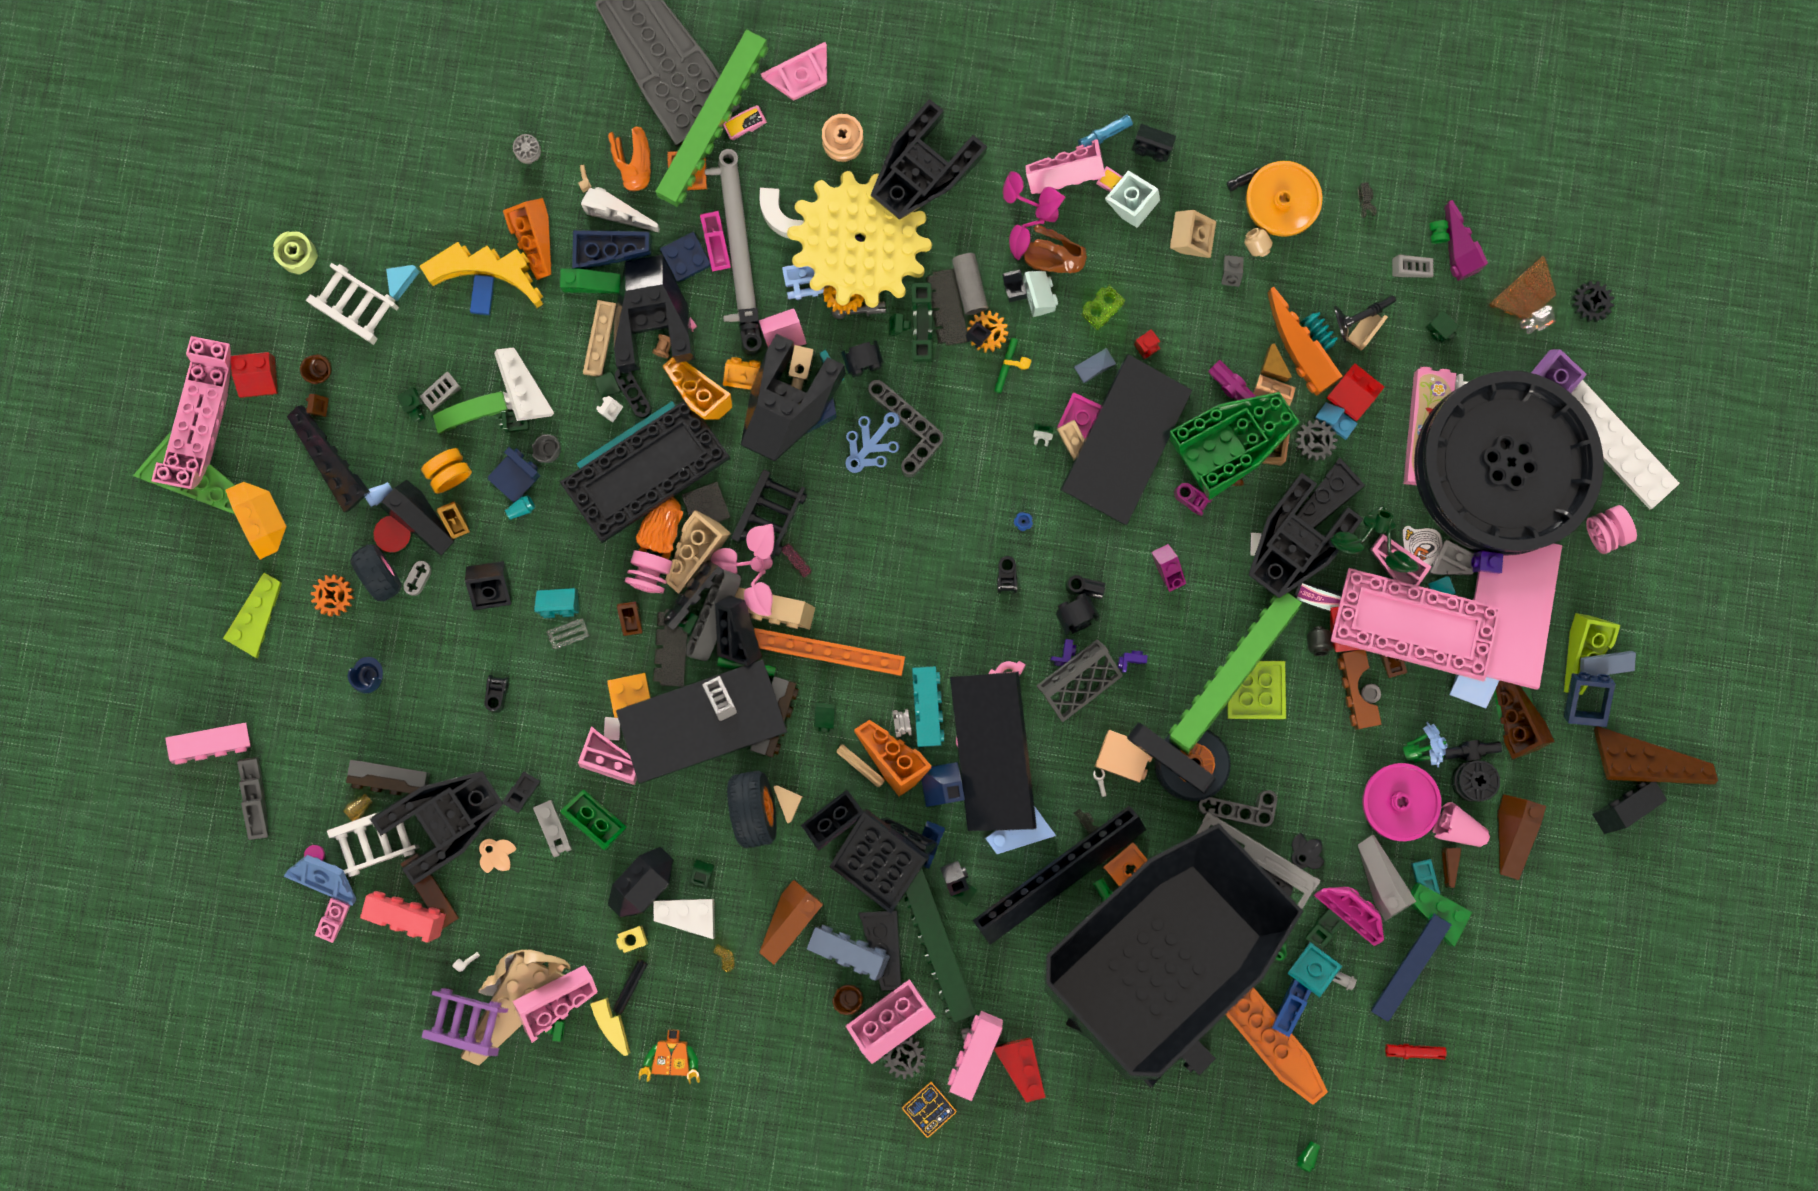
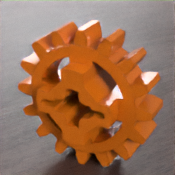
M326 575L325 581L318 579L319 586L313 585L316 592H311V595L315 596L311 602L317 603L315 609H321V614L325 615L328 611V616L330 617L334 613L340 616L341 610L346 613L347 609L345 607L352 606L349 600L354 599L350 595L354 589L348 588L350 582H344L345 578L340 577L338 579L337 575H332L331 579ZM331 583H337V584H339L338 586L336 585L335 587L329 586V584H331ZM330 591L335 593V600L331 599L332 596L330 594ZM334 604L336 608H327L326 606Z

